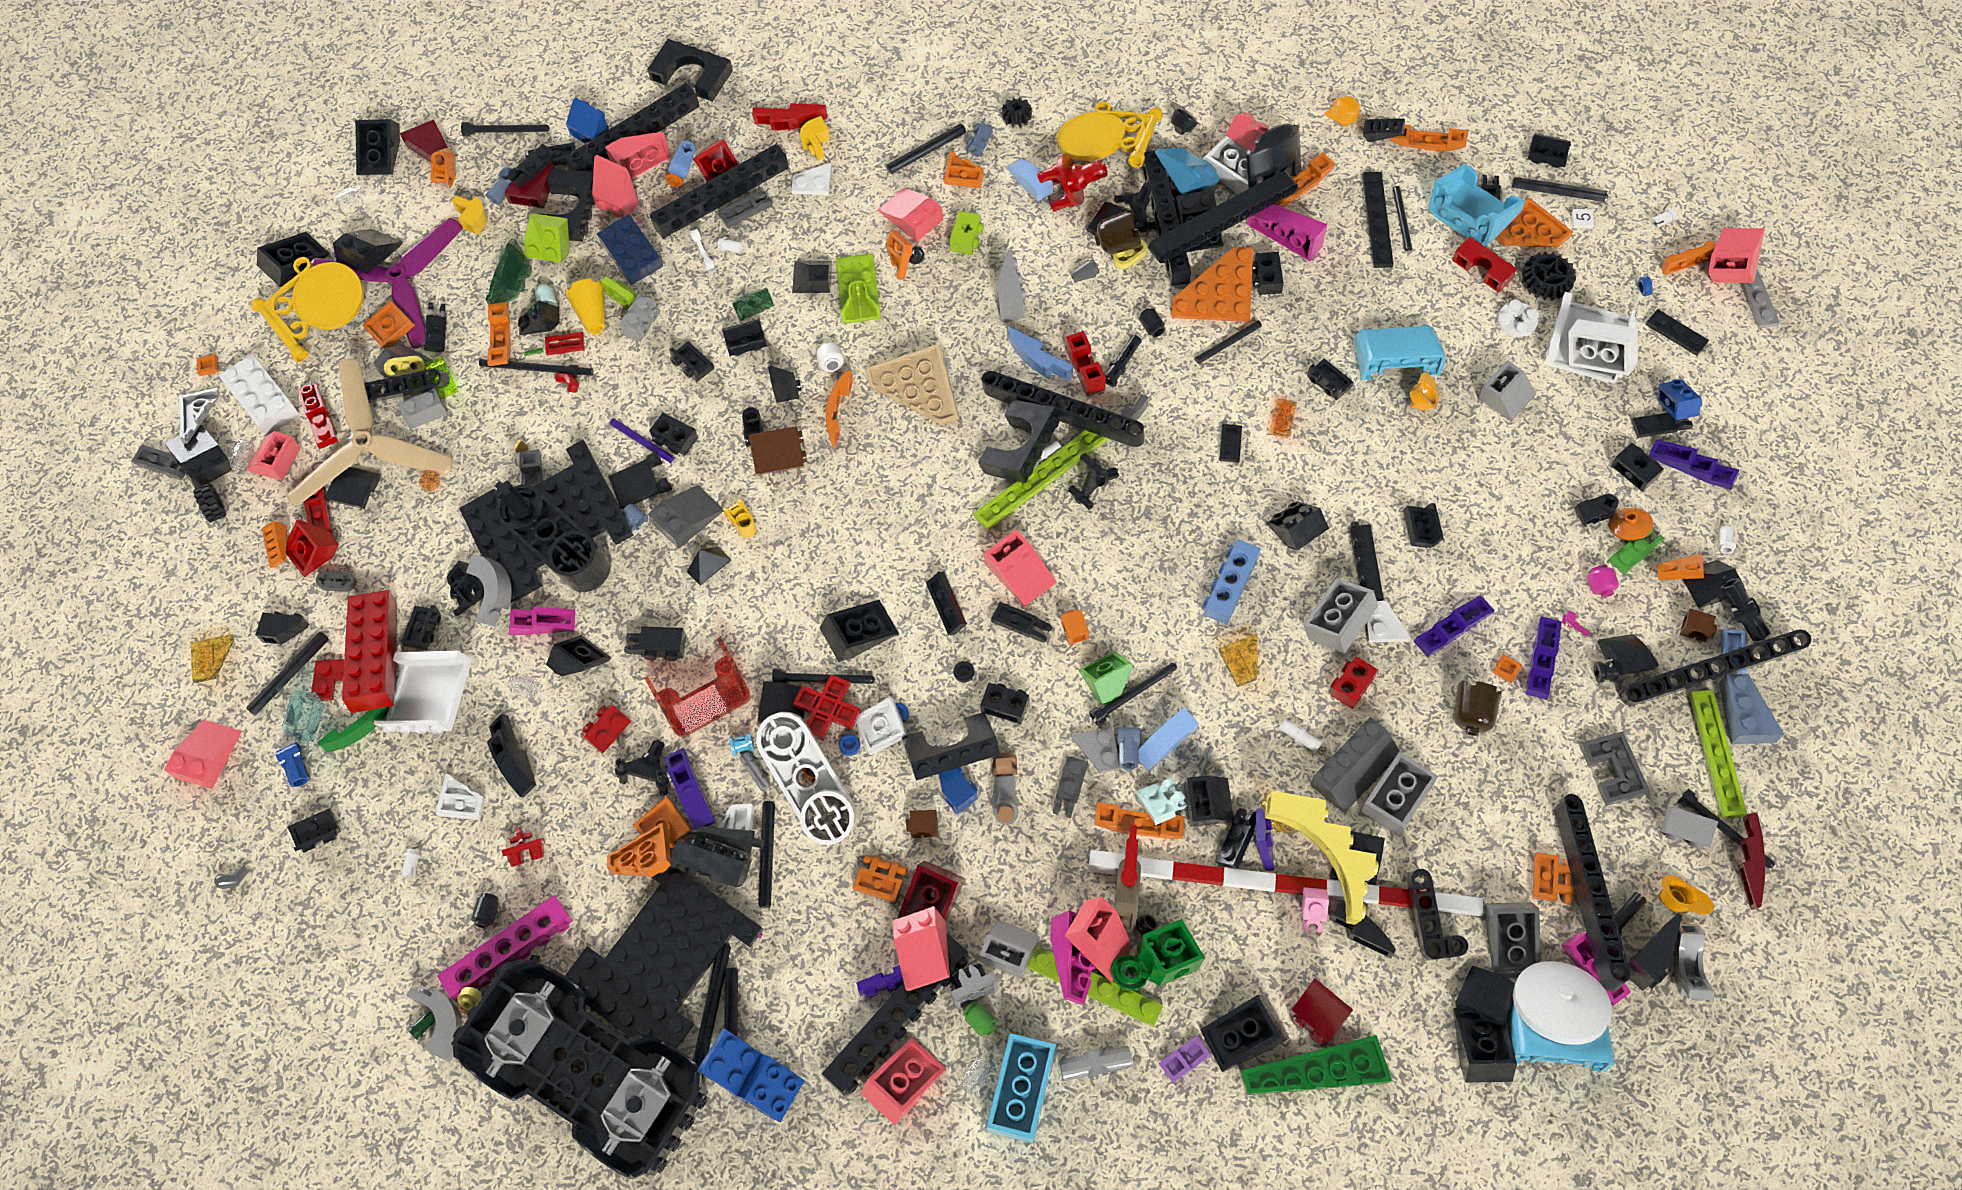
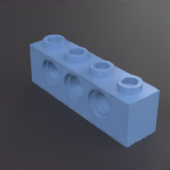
M1237 539L1235 546H1230L1227 552V557H1229L1227 563L1223 562L1219 569V574H1221L1219 580L1215 579L1210 590L1213 591L1211 597L1207 596L1202 608H1205L1204 616L1228 625L1256 565L1261 548ZM1234 563H1241L1243 566H1236ZM1230 579L1233 580L1235 583H1228L1226 580ZM1218 597H1225L1227 600L1222 601Z

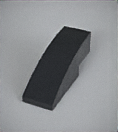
M1340 899L1330 920L1351 930L1348 939L1388 958H1392L1396 948L1380 927L1367 915L1355 925L1346 923L1345 901Z

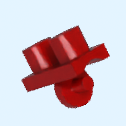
M517 828L516 836L510 837L509 840L511 844L518 842L519 845L501 850L503 857L507 856L511 867L524 863L521 852L529 850L532 861L543 858L544 838L526 842V839L533 837L532 832L523 833L522 828Z

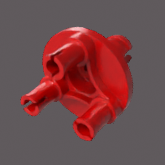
M1064 153L1058 157V163L1053 164L1051 168L1037 172V177L1041 184L1051 180L1053 186L1061 183L1065 190V196L1050 201L1053 212L1083 204V189L1089 183L1105 178L1108 175L1106 164H1102L1103 160L1079 165L1075 164L1067 153Z

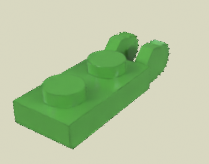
M1653 528L1644 538L1631 540L1611 556L1608 561L1624 575L1653 552L1655 547L1665 538L1660 535L1649 544L1645 538L1652 535L1655 530Z

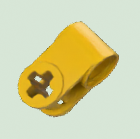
M738 499L737 503L729 508L725 507L722 509L729 522L733 524L742 537L749 538L756 533L754 519L741 499Z

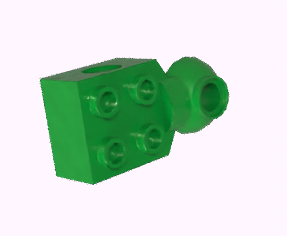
M1180 919L1144 934L1137 945L1136 957L1123 955L1115 959L1111 967V975L1114 982L1124 990H1138L1146 984L1147 980L1162 986L1197 971L1205 956L1183 920Z

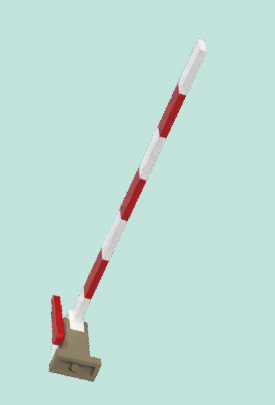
M1137 825L1130 826L1125 854L1096 850L1090 851L1088 872L1117 875L1114 909L1118 912L1123 926L1128 933H1135L1141 876L1303 895V888L1326 889L1330 899L1345 900L1340 881L1142 858V856L1137 855L1139 842L1136 839ZM1368 885L1366 896L1363 897L1364 903L1412 908L1408 889ZM1418 890V891H1417V894L1422 893V892H1427V891H1419V890ZM1435 892L1438 911L1474 916L1483 915V898ZM1420 897L1419 899L1420 907L1427 909L1429 906L1428 900L1425 897Z

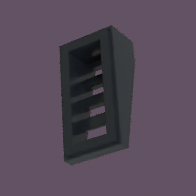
M1405 119L1365 120L1363 135L1367 142L1401 136L1404 133Z

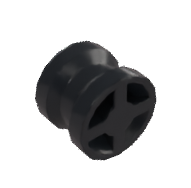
M1609 660L1607 663H1602L1601 661L1594 663L1593 670L1597 683H1603L1605 680L1610 682L1617 681L1618 669L1613 660Z

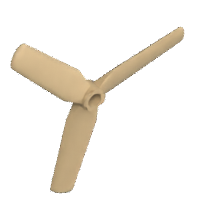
M344 359L338 364L346 423L353 433L352 442L334 452L288 492L287 498L293 505H300L353 465L362 453H371L381 461L447 475L451 471L453 460L450 456L390 436H371L373 418L359 361L356 359ZM367 439L364 445H359L362 440Z

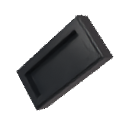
M1222 424L1219 461L1240 462L1241 425Z

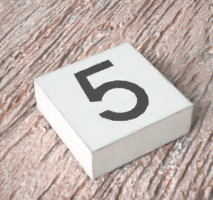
M1573 209V228H1593V210Z

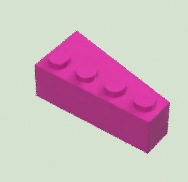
M1276 204L1247 218V225L1308 261H1311L1323 247L1327 224Z

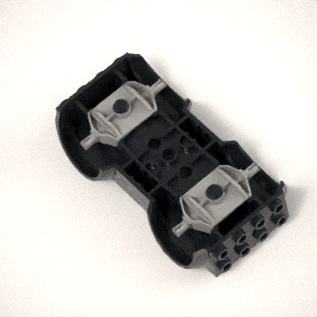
M519 959L510 963L507 961L505 965H501L495 973V980L483 990L482 998L477 1006L474 1005L467 1014L468 1019L464 1025L458 1027L454 1032L453 1041L451 1042L454 1058L475 1078L503 1097L517 1101L529 1095L573 1124L572 1138L590 1155L618 1174L628 1179H635L644 1174L656 1176L657 1172L659 1174L662 1173L668 1163L666 1158L671 1151H676L682 1141L680 1136L684 1130L688 1131L695 1121L694 1114L698 1109L701 1110L708 1101L709 1097L706 1095L709 1091L702 1087V1074L697 1071L699 1065L688 1055L660 1039L643 1034H638L628 1039L586 1012L585 992L574 981L560 972L541 963L525 959ZM559 1047L564 1048L567 1052L566 1058L561 1062L556 1061L553 1057L554 1051ZM578 1060H582L585 1065L584 1070L579 1074H575L572 1068L573 1064ZM596 1073H602L605 1076V1083L601 1087H595L592 1084V1077Z

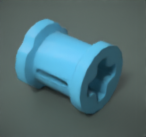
M750 732L745 736L737 738L729 737L733 756L737 755L738 752L755 750Z

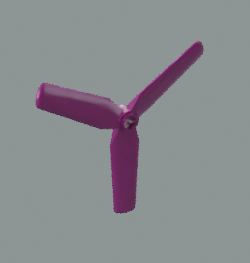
M453 218L445 220L403 254L396 265H391L389 268L378 265L368 274L349 267L357 274L360 280L388 282L392 286L393 303L415 325L406 333L409 343L414 349L424 346L425 325L414 288L407 280L421 272L463 229L461 224ZM321 258L311 260L313 266L327 262L340 263L336 260Z

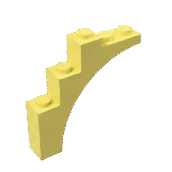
M1272 791L1267 796L1265 818L1284 823L1298 830L1318 846L1335 869L1341 883L1346 904V923L1355 925L1362 921L1366 912V906L1363 905V897L1366 896L1368 884L1365 881L1372 879L1378 872L1379 865L1376 861V854L1349 849L1353 845L1351 827L1324 822L1327 821L1329 812L1328 808H1326V800Z

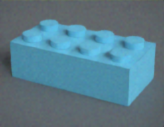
M1012 1033L1009 1034L987 1123V1132L1034 1144L1056 1052V1044Z

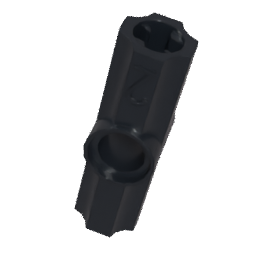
M1739 578L1726 581L1721 586V590L1731 604V610L1736 620L1743 624L1752 641L1765 639L1771 634V631L1762 618L1760 608L1755 599L1749 596Z

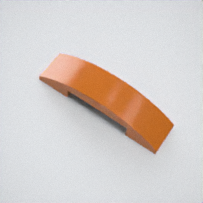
M1405 124L1403 135L1392 137L1390 141L1412 148L1451 151L1466 147L1468 130L1449 128V133L1411 130V125Z
M1324 152L1319 154L1309 162L1306 169L1293 178L1298 184L1297 190L1292 195L1275 204L1281 207L1286 206L1315 187L1335 167V163Z
M508 303L488 304V320L490 323L488 366L508 364L511 354Z
M847 370L839 378L827 402L826 426L830 442L834 447L837 445L840 434L839 421L835 419L841 396L850 395L853 384L852 370Z
M1097 802L1094 825L1124 834H1129L1131 825H1137V835L1182 839L1185 816L1176 815V817L1155 825L1148 813L1119 809L1118 805Z

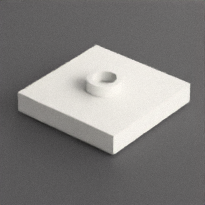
M892 697L861 712L856 721L867 752L870 755L902 740V737L908 735Z

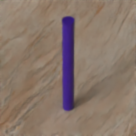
M615 418L611 419L609 423L611 426L648 450L657 452L659 457L670 464L675 459L673 455Z

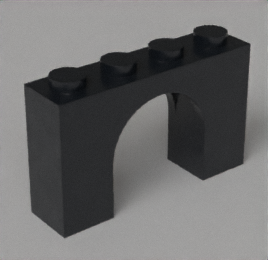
M667 39L647 68L650 80L666 85L680 67L689 64L699 65L704 68V71L694 85L697 97L713 102L733 72L731 60L697 49L694 46L682 44L679 41Z
M550 170L547 185L551 194L572 195L579 198V203L572 211L566 214H539L567 218L569 241L583 242L584 236L588 235L587 223L588 220L592 219L591 207L595 205L592 195L594 171Z
M1013 399L1005 413V417L1010 426L1031 431V437L1023 446L1015 450L986 447L978 463L985 474L1026 483L1029 476L1032 475L1037 461L1041 458L1043 450L1050 442L1055 428L1058 427L1060 419L1054 407Z
M985 712L965 717L967 736L960 742L950 746L935 747L929 745L923 731L902 737L906 755L916 781L1000 755L995 733Z

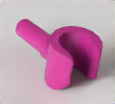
M1568 611L1564 614L1562 619L1564 625L1567 621L1569 622L1568 627L1577 629L1585 636L1590 634L1589 631L1575 622L1577 615L1574 612Z

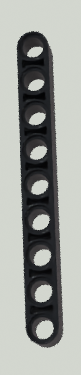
M1282 171L1155 238L1148 245V250L1159 263H1165L1292 195L1297 190L1298 184L1287 171Z
M987 371L981 377L984 393L997 400L1011 404L1014 399L1054 407L1060 422L1131 447H1139L1145 441L1144 425L1137 420L995 371Z
M1795 630L1632 683L1620 692V699L1625 705L1635 706L1724 677L1726 674H1734L1798 653L1811 644V635L1806 630ZM1794 637L1800 640L1801 646L1795 643ZM1773 644H1777L1780 647V652L1774 649ZM1753 650L1759 653L1760 659L1754 657ZM1732 657L1738 659L1739 666L1732 662ZM1711 664L1718 666L1719 673L1713 671ZM1691 670L1697 672L1698 679H1694L1691 676ZM1670 677H1674L1677 680L1678 686H1674L1670 682ZM1649 684H1654L1657 687V693L1650 690ZM1629 690L1636 693V700L1629 696Z
M1568 794L1557 804L1554 812L1599 981L1604 989L1613 992L1630 979V969L1584 804L1579 796Z

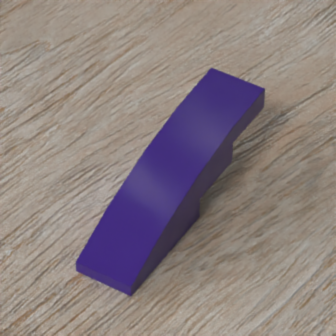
M1656 439L1649 457L1706 483L1732 490L1739 475V469L1719 465L1718 459L1697 454L1698 449Z
M1480 595L1453 610L1448 617L1435 623L1430 630L1417 636L1413 642L1429 657L1490 616L1495 610Z
M1542 616L1539 618L1528 673L1526 695L1545 700L1550 695L1551 679L1554 674L1555 660L1559 650L1562 621Z

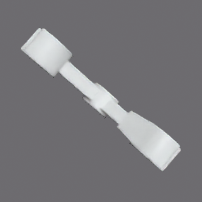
M698 229L690 231L693 241L698 245L708 273L716 272L712 260L707 256L701 244V236Z

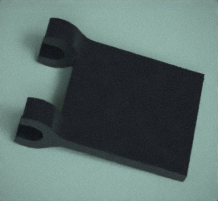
M657 452L649 454L645 460L608 476L620 509L625 508L629 504L639 503L656 494L673 490L666 477L658 482L655 479L651 468L662 465Z

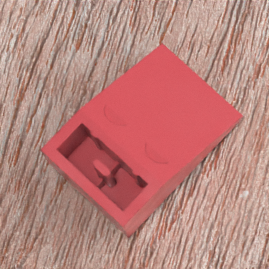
M1723 228L1712 253L1708 273L1712 281L1718 283H1754L1765 229Z
M1017 529L984 553L985 565L1024 607L1057 583L1031 544Z
M1102 896L1084 902L1065 934V937L1110 982L1113 981L1111 967L1114 960L1120 956L1128 955L1133 947L1118 912Z

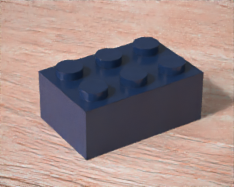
M630 214L597 233L600 243L630 285L635 284L663 267L660 256Z

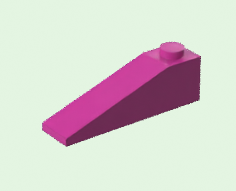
M1069 910L1051 918L1050 940L1063 998L1083 1005L1092 982L1090 979L1092 970L1096 969V967L1065 937L1066 932L1077 916V913Z

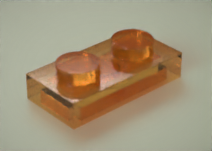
M1277 399L1269 435L1289 438L1297 402Z

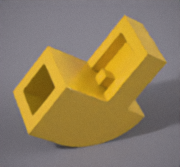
M819 116L806 122L800 130L803 150L808 149L810 155H815L817 160L824 158L823 148L820 143L830 140L828 127L822 117Z
M455 195L451 201L456 211L462 213L458 217L462 228L478 235L488 220L482 202L477 197L470 201L467 198Z

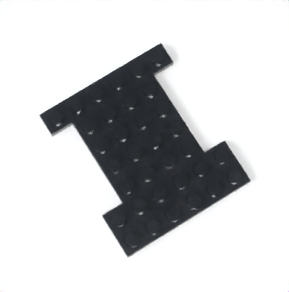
M584 439L566 449L573 465L533 486L592 538L607 530L614 544L618 545L634 536ZM494 488L459 509L481 556L497 561L506 570L511 582L510 603L543 586L536 569L545 564L501 524L496 513L499 498L495 495L496 489ZM554 530L549 531L545 538L549 537Z
M669 866L666 871L651 877L660 885L607 956L603 958L587 946L565 976L574 981L585 992L586 1005L631 1038L638 1034L648 1035L678 1048L695 1024L677 1011L711 966L718 953L724 948L732 935L751 948L764 929L676 866L675 868Z

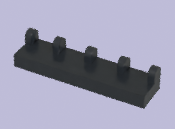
M1357 521L1352 522L1349 531L1358 584L1373 590L1376 600L1383 601L1384 597L1371 524L1359 525Z

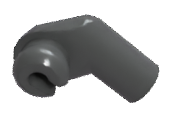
M240 865L233 874L217 875L214 883L220 889L235 888L249 871Z

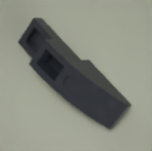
M500 714L489 726L492 737L487 741V744L497 767L519 797L524 798L536 786V782L526 750L518 748L509 716Z

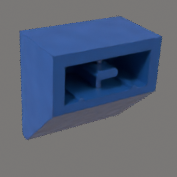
M577 97L573 99L566 121V126L571 136L586 144L609 130L605 114L600 109H595L588 102L582 101Z

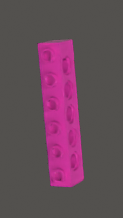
M553 895L438 974L437 977L449 997L457 1002L463 988L472 987L476 989L487 986L501 965H505L507 961L510 963L518 959L527 958L531 954L530 951L535 947L546 945L550 941L551 936L566 931L573 920L559 899ZM550 919V924L542 928V923ZM526 933H531V936L528 940L522 941V938ZM511 946V951L503 955V950ZM492 959L491 965L483 968L484 963ZM468 973H472L471 979L464 982V977Z

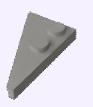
M218 388L179 396L180 439L183 444L190 441L219 398Z

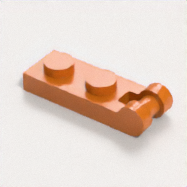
M1707 241L1704 246L1665 258L1661 268L1664 275L1710 261L1716 243Z

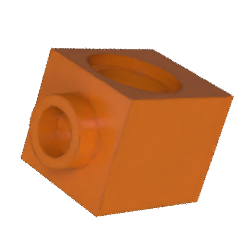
M1081 609L1077 611L1069 610L1061 615V625L1063 630L1066 631L1065 636L1069 645L1089 639V630Z

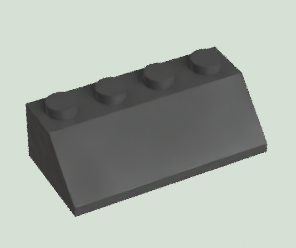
M1369 717L1313 776L1310 785L1345 814L1390 766L1400 750L1389 732L1373 718Z

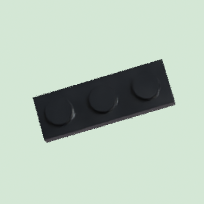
M1659 309L1654 312L1645 324L1696 356L1709 342L1707 338Z
M938 571L926 582V585L947 634L954 635L965 627L967 623L945 573Z

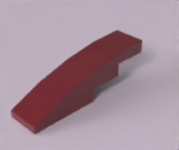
M1757 812L1747 814L1742 818L1748 838L1740 841L1745 862L1737 865L1751 910L1761 907L1765 886L1764 841Z

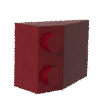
M925 860L919 863L897 919L935 907L943 919L947 921L965 878Z
M1314 978L1289 1015L1292 1017L1291 1021L1295 1026L1300 1029L1304 1027L1311 1033L1309 1036L1319 1045L1323 1043L1327 1046L1344 1025L1353 1009Z

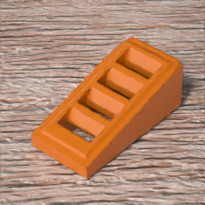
M272 521L262 528L270 568L277 567L286 561L287 525Z

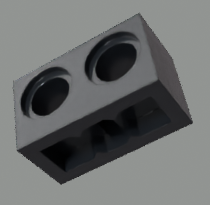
M1279 252L1256 253L1255 261H1253L1252 273H1256L1254 289H1258L1259 295L1282 294L1284 282Z
M663 412L649 430L652 441L656 445H665L676 455L680 453L686 456L698 439L695 428Z
M988 682L980 704V710L985 712V714L1022 725L1030 703V697L1021 689L1012 690L1001 683L993 684ZM994 696H998L1001 698L997 702L990 700ZM1020 703L1021 706L1018 708L1011 707V704Z

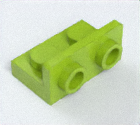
M607 276L601 280L605 294L628 310L638 293L619 280H611Z

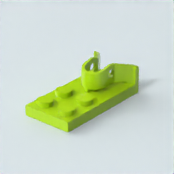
M873 253L836 258L841 303L840 310L843 324L881 319Z

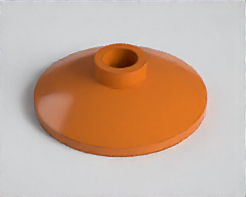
M1625 508L1614 513L1610 518L1609 528L1620 539L1638 540L1644 538L1652 531L1653 519L1648 512L1642 509Z

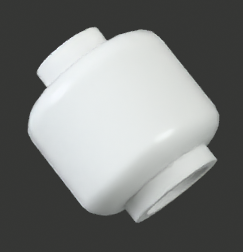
M826 343L817 350V360L822 370L834 372L842 367L844 358L838 345Z

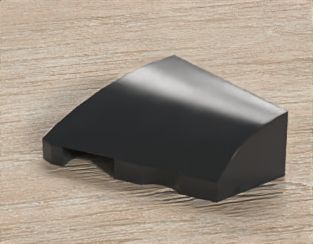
M460 560L447 574V581L450 585L451 599H457L459 607L453 610L455 616H459L484 597V586L481 580L474 575L466 573L469 563Z

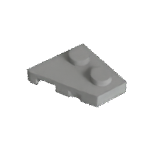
M1113 728L1071 735L1072 741L1077 744L1085 757L1091 761L1100 774L1121 770Z

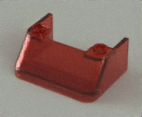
M721 637L717 638L724 657L715 663V672L718 678L680 698L678 693L672 688H665L656 692L649 677H644L674 734L679 737H686L740 708L750 700V691Z

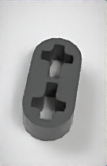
M322 571L316 577V584L325 591L349 592L355 588L356 579L349 572ZM328 577L331 581H326L324 584L322 580H326ZM347 578L350 580V582H347L345 585H343L342 582H339H344Z

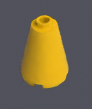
M592 278L572 283V288L569 290L565 289V295L588 333L592 335L602 333L605 329L604 289L601 281L593 282Z

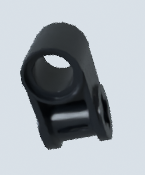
M754 407L746 408L742 413L746 447H750L749 434L764 432L759 410Z
M1604 494L1594 499L1580 502L1574 507V510L1582 525L1587 527V524H1596L1611 518L1619 502L1616 496Z

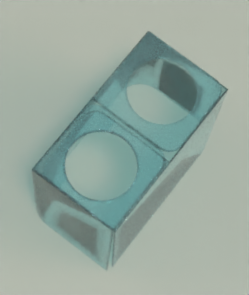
M296 691L290 696L282 729L294 741H315L325 705L316 693ZM303 704H313L306 729L301 733H296Z

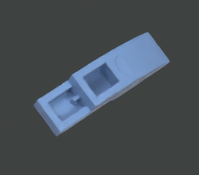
M1009 327L1008 340L1017 355L1028 366L1048 379L1053 373L1067 381L1071 380L1073 377V366L1068 361H1062L1054 357L1053 354L1044 352V344L1039 339L1031 338L1021 330Z

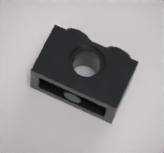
M1633 443L1620 452L1611 464V467L1641 492H1644L1654 483L1664 470L1656 460H1653L1644 453L1643 449Z

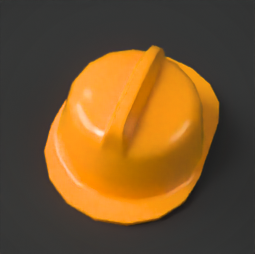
M1351 96L1340 97L1332 104V108L1324 114L1341 125L1349 126L1358 120L1360 104Z
M1424 372L1409 391L1411 409L1418 408L1420 411L1431 408L1437 409L1439 401L1437 384L1430 374Z
M1666 875L1662 878L1663 889L1658 898L1669 910L1674 913H1688L1691 911L1701 915H1708L1713 912L1714 904L1712 900L1701 890L1674 875Z

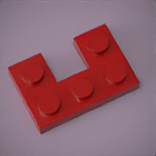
M344 659L315 661L310 697L312 701L334 700L336 681H343Z

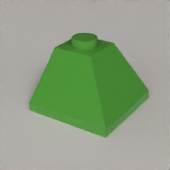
M1114 651L1078 671L1094 697L1104 704L1114 701L1115 697L1122 694L1133 666L1130 661Z

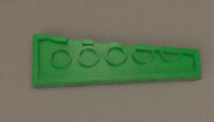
M1377 1035L1240 1071L1247 1095L1392 1082Z

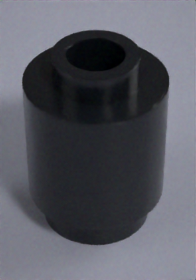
M1147 308L1141 312L1139 321L1148 335L1153 338L1161 336L1166 328L1157 311L1153 308Z
M481 893L480 897L477 898L471 916V921L474 922L476 927L487 928L488 925H493L499 906L498 897L490 893Z

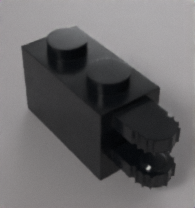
M641 626V633H629L626 635L628 642L639 643V645L625 646L624 652L626 654L641 655L644 659L651 661L656 660V658L676 661L677 658L683 659L686 633L683 628Z

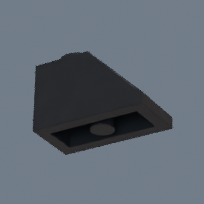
M769 366L768 370L776 403L799 399L798 392L802 391L800 380H795L794 373Z

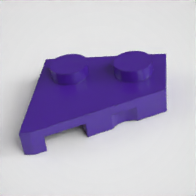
M1260 808L1256 809V842L1265 871L1274 870L1272 849L1274 843L1271 830H1273V820L1265 818L1266 809Z
M900 965L893 967L894 973L887 975L878 973L870 978L856 982L860 996L864 995L865 998L877 996L878 991L886 989L887 992L896 991L904 982Z

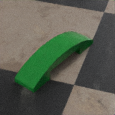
M389 707L369 710L341 733L334 728L317 743L326 752L347 747L370 733L377 726L374 724V721H382L387 715Z

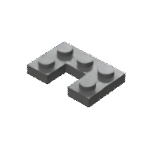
M1623 731L1585 741L1579 745L1588 765L1609 760L1617 778L1600 782L1597 785L1606 806L1650 793Z

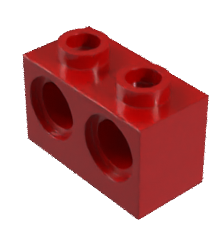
M1355 656L1352 662L1348 660L1342 669L1344 673L1341 678L1336 677L1330 686L1333 689L1331 696L1354 709L1374 680L1378 669ZM1358 671L1363 676H1356L1353 672ZM1342 688H1349L1351 692H1344Z

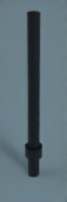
M488 359L479 360L480 367L551 373L559 372L575 377L577 375L593 376L594 373L593 368H584L572 364L560 366L509 361L508 364L488 366Z

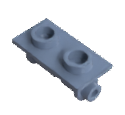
M986 118L983 119L981 124L977 122L972 131L975 135L974 137L970 136L967 141L966 147L968 149L965 154H968L969 151L975 157L983 154L987 145L985 142L989 141L993 133V127L989 124H984Z

